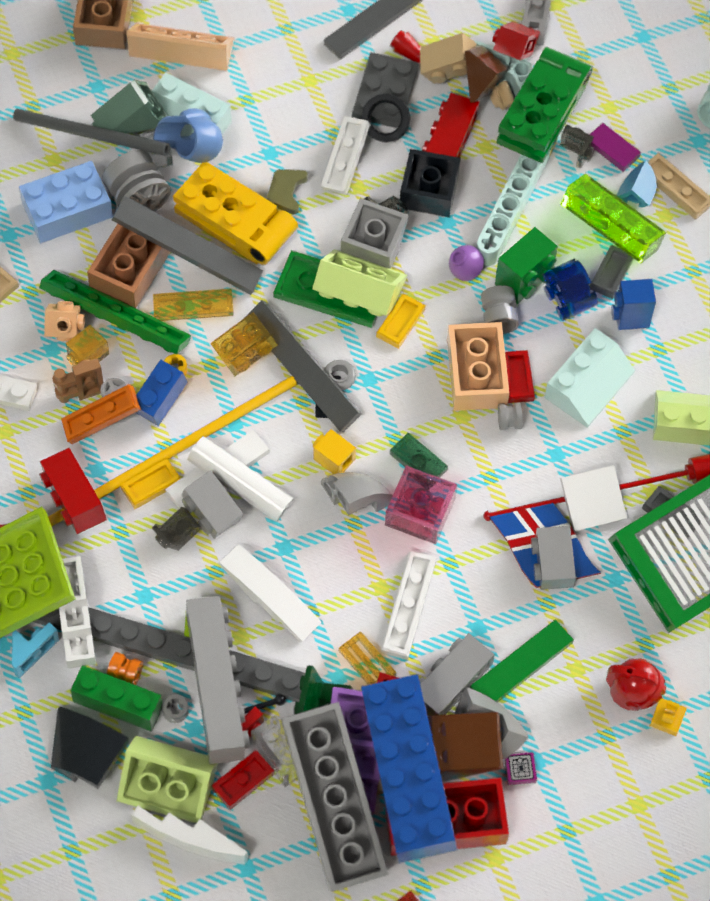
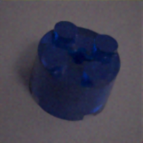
M575 258L542 274L546 286H544L545 294L550 301L553 299L558 305L556 311L562 321L598 305L596 292L590 293L589 284L592 283L591 279L579 260L575 261Z

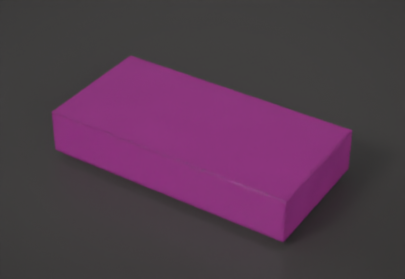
M601 123L585 140V143L622 172L628 169L641 154L638 149L604 123Z

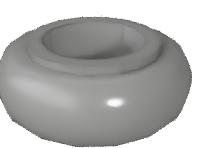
M334 360L324 368L341 390H346L353 385L356 373L354 367L347 361ZM336 371H343L347 376L344 379L338 380L333 378L332 374Z

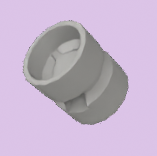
M493 286L484 290L481 294L482 308L485 310L483 314L484 323L502 322L503 334L516 330L519 323L517 310L515 309L514 290L508 286Z

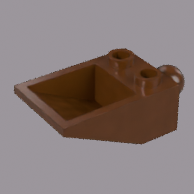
M485 712L428 716L442 782L503 769L499 713Z

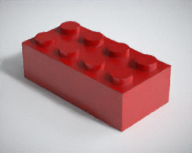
M501 778L443 783L457 849L507 844L509 828ZM384 798L390 856H397Z

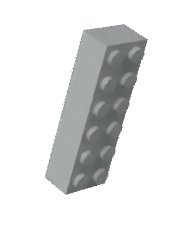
M339 702L281 718L280 720L329 890L333 892L388 875Z

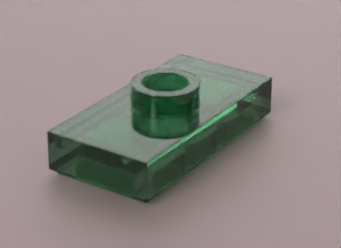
M407 433L390 449L389 454L429 488L448 470V465L410 433Z

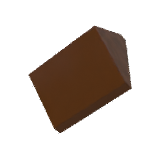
M483 45L475 46L465 51L470 102H476L488 96L492 88L497 85L509 69Z

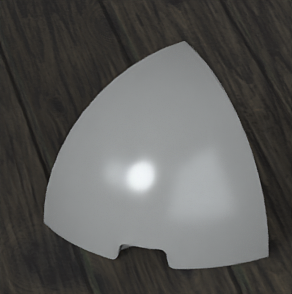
M343 472L329 475L321 480V485L333 504L341 503L348 516L370 504L378 512L395 503V498L391 492L379 481L367 475Z
M466 687L455 714L499 713L502 760L509 757L527 740L528 735L519 721L499 703L478 691Z

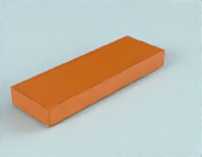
M128 384L61 418L67 442L74 444L141 410L134 386Z

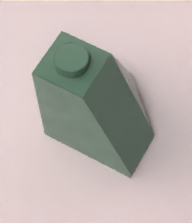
M139 80L130 82L91 114L94 120L92 122L93 126L126 134L153 131L160 120L168 116L147 82Z

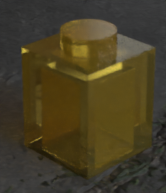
M88 325L66 343V358L72 366L77 365L83 360H93L96 358L100 362L109 355L108 341L91 325Z

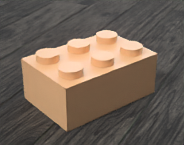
M502 322L448 325L447 348L453 411L498 409V404L504 403L508 405L509 385Z

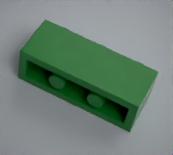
M83 665L70 689L74 703L152 732L162 710L163 703L160 694Z

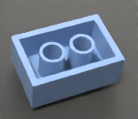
M92 161L19 186L22 204L40 243L113 218L111 201Z

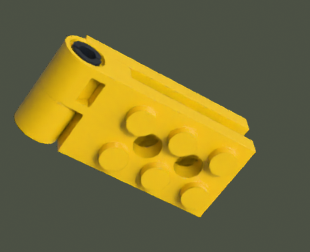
M203 162L173 195V201L177 203L174 206L175 213L256 265L258 263L266 265L298 228L297 221L284 210L277 212V205L208 162Z

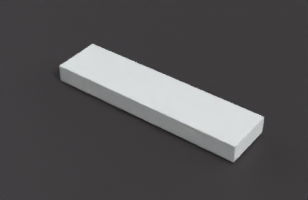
M254 430L224 449L225 452L247 467H250L270 453L269 448ZM198 467L165 489L166 494L181 513L187 510L182 503L183 490L206 474Z
M410 550L381 647L382 654L408 660L437 557Z

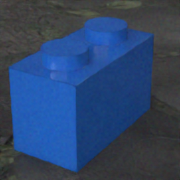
M652 279L620 281L619 290L614 293L615 305L611 306L612 320H617L618 330L650 327L656 305Z
M160 359L136 395L141 409L136 413L159 426L188 383L183 372Z

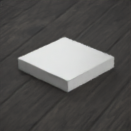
M614 465L560 478L573 531L627 519Z

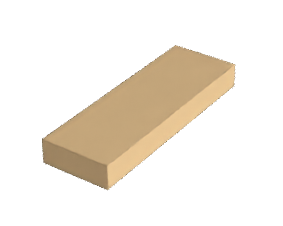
M657 153L648 161L655 174L657 187L695 220L710 208V196L662 155Z

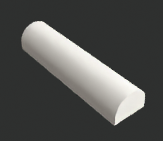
M204 436L199 439L188 456L187 460L205 473L211 470L221 484L276 522L293 501V498Z

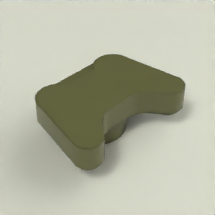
M276 170L272 178L267 200L277 205V209L284 210L290 214H297L299 212V204L293 198L294 191L298 185L307 182L308 173L305 170Z

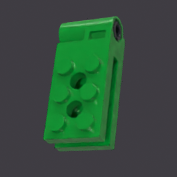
M546 46L498 127L500 134L497 137L496 144L543 164L585 91L593 71V66Z

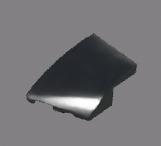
M59 707L57 710L51 769L74 782L79 778L99 789L129 743V737L90 717L64 707Z

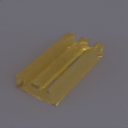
M361 631L339 647V652L367 685L377 683L380 671L356 645L358 641L386 672L385 674L396 676V671ZM348 648H351L353 652L359 657V659L372 672V674L377 678L376 681L359 663V661L353 656V654L348 650Z

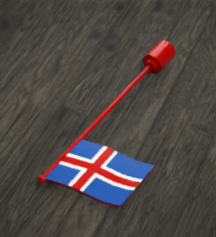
M710 454L689 458L684 471L620 484V490L686 476L688 481L692 480L693 484H696L710 475ZM564 497L491 513L487 510L483 514L486 521L491 520L505 538L521 571L536 588H540V580L535 581L534 564H538L537 554L532 555L531 538H535L537 528L570 526L576 579L601 574L586 556L571 525L554 505L565 502Z

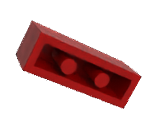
M451 92L448 100H443L441 103L439 121L434 120L430 131L432 137L430 141H425L422 151L460 158L478 117L479 101L470 102V98Z
M70 448L40 461L43 472L39 476L45 488L51 487L52 492H50V496L55 506L63 508V511H60L67 527L72 525L75 532L79 534L107 520L102 503Z

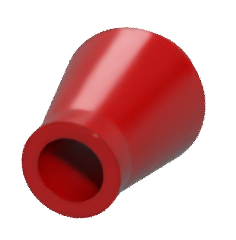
M400 30L391 41L390 47L394 49L393 52L418 62L420 65L421 46L409 32L405 33L403 30Z

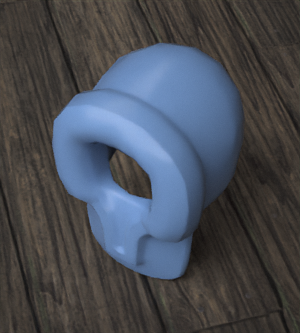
M197 108L182 111L179 116L162 118L154 131L153 140L169 143L171 148L176 149L180 157L196 163L209 162L216 158L223 146L220 128L211 121V117L204 110ZM190 124L194 132L189 136H180L182 128Z

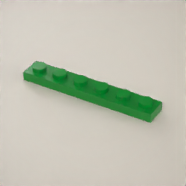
M53 270L41 279L39 288L48 292L51 296L73 302L74 305L81 306V309L94 314L95 317L104 319L122 330H127L144 341L152 342L167 352L178 354L189 344L190 334L63 273Z

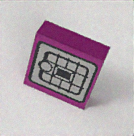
M533 752L512 754L504 759L508 785L537 782Z

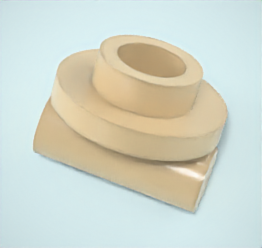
M500 82L498 86L492 88L490 98L496 108L500 107L502 110L510 108L514 98L508 82Z

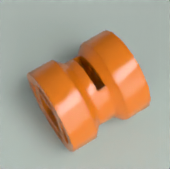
M115 652L109 663L107 675L136 685L143 669V661L136 658L130 660L124 654Z

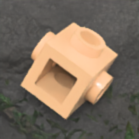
M70 301L48 304L45 310L44 336L57 337L59 341H71L73 338H77L80 330H84L85 315L80 314L81 306L74 305Z

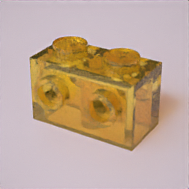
M254 312L210 343L234 376L246 371L250 365L261 357L268 355L272 349L278 346Z

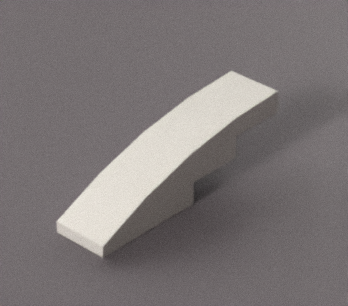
M236 545L218 563L255 604L259 603L277 623L281 622L298 642H302L321 623L311 610L283 582L241 545Z
M81 557L65 558L62 560L75 600L60 607L59 612L67 668L70 669L81 667L82 665L96 664Z
M137 806L131 814L134 825L180 849L219 861L245 865L248 861V852L200 819L191 828L171 813H168L163 821H160L140 806Z

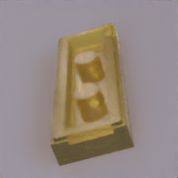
M232 289L153 294L154 318L161 321L234 316Z

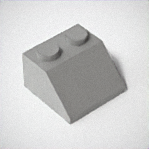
M360 198L341 239V252L391 269L399 252L409 215Z

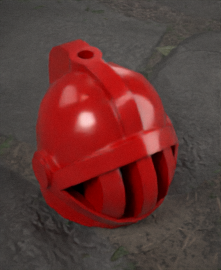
M629 659L621 665H612L608 668L606 681L610 686V694L614 702L621 708L631 711L646 709L662 699V695L666 693V685L664 684L666 682L662 673L645 659Z

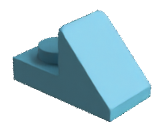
M48 623L44 628L40 627L35 630L29 642L16 630L12 632V667L16 677L20 678L59 641L58 631L53 625Z

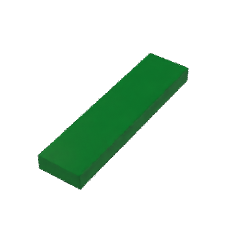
M554 620L474 682L470 689L478 691L498 703L573 644L574 639Z

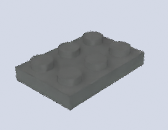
M370 52L352 111V117L361 119L363 107L368 100L379 94L396 95L408 106L419 63ZM382 103L372 111V123L398 128L400 125L401 115L398 108L393 104Z

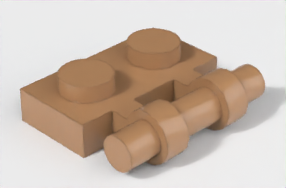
M98 358L79 362L77 365L72 366L73 372L65 373L60 368L54 372L52 379L55 386V395L61 403H67L69 399L77 396L81 401L101 394V385L104 382Z

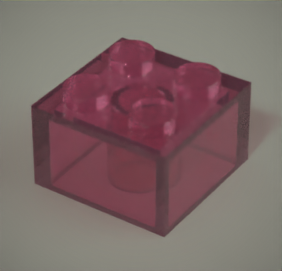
M406 466L386 510L385 526L437 544L456 499L458 484Z

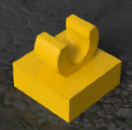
M662 698L657 704L650 727L677 736L687 708Z

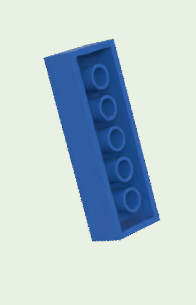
M418 674L362 686V695L399 863L457 851Z

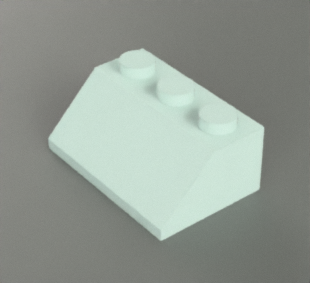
M166 72L152 90L168 116H179L182 111L197 108L204 110L211 117V121L220 128L222 134L231 124L230 104ZM190 124L185 125L181 130L180 136L191 135L194 132Z
M594 328L549 380L545 399L588 428L634 374L635 369L619 345Z

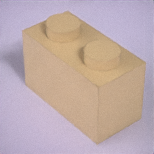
M460 33L420 47L421 75L434 84L443 83L447 79L456 76L466 75L465 51L475 47L476 42L464 33Z

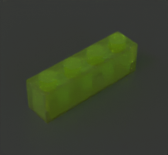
M586 173L568 185L561 201L563 207L639 263H643L658 251L666 234L663 229Z

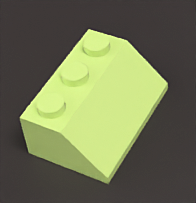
M334 249L321 259L312 289L318 291L322 297L329 299L335 297L344 300L343 303L347 306L355 308L360 306L368 309V312L372 315L383 316L392 311L407 275Z
M656 390L653 440L710 446V395Z
M135 736L126 750L116 801L136 807L140 806L143 809L165 815L171 813L179 819L197 823L199 819L202 820L211 792V785L214 782L217 763L209 764L208 755Z

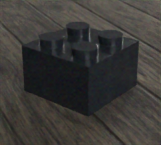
M410 149L400 190L399 208L450 218L461 158Z

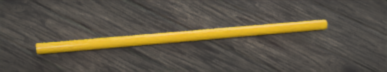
M293 376L288 377L94 489L96 495L101 499L120 488L122 483L196 444L201 437L204 436L206 438L293 388L297 385L296 380ZM63 508L48 516L51 527L63 521L60 511H63Z

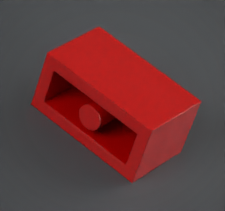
M514 21L502 25L496 29L493 35L492 42L495 43L493 50L521 61L533 55L540 31Z

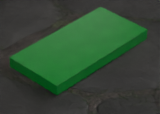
M291 250L273 292L274 298L373 328L377 316L370 314L368 309L360 306L357 308L347 306L343 303L344 300L335 297L333 299L322 297L318 291L312 289L321 259Z

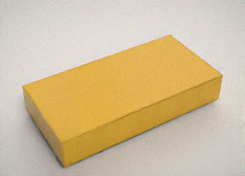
M402 294L376 332V337L399 349L425 311L426 305Z
M165 459L122 483L120 487L133 508L137 509L165 493V489L181 478L169 460Z

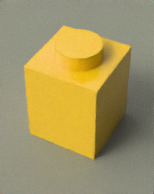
M330 429L325 436L321 434L313 444V459L332 474L343 473L356 460V447Z

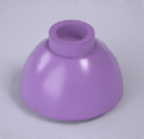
M459 246L449 257L450 271L461 281H470L476 278L483 269L484 257L474 246Z

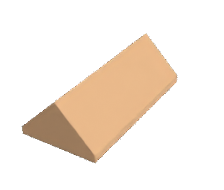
M136 23L127 30L128 51L131 57L224 71L228 69L234 37Z

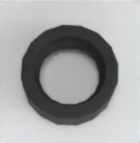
M387 93L379 94L369 99L363 107L361 115L362 120L370 123L367 134L374 140L385 143L393 142L403 137L409 128L411 120L410 112L405 102L396 95ZM382 103L393 104L398 108L401 115L400 125L391 133L377 131L371 122L372 111Z

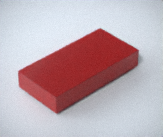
M528 350L505 352L509 385L508 403L534 401L535 394Z

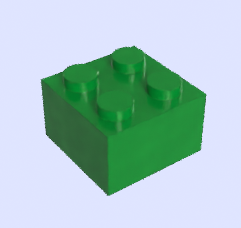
M534 227L498 258L495 286L511 287L515 293L516 304L524 298L529 299L542 282L545 284L553 277L558 246Z

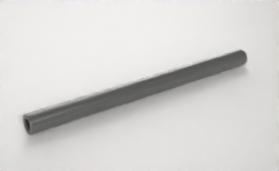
M16 109L13 113V119L17 122L167 156L170 152L169 143L22 109Z

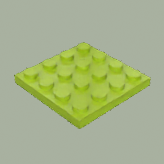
M42 506L0 528V638L75 600L47 512Z

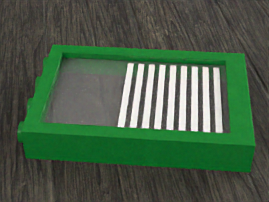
M709 475L619 530L608 539L668 633L710 607Z

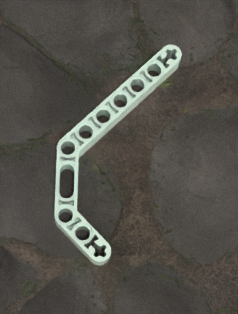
M474 41L476 46L483 45L509 67L497 84L507 81L516 97L533 68L531 62L527 59L520 61L494 51L493 46L480 41ZM558 138L543 164L520 155L478 238L477 249L484 257L483 266H492L497 263L557 144Z

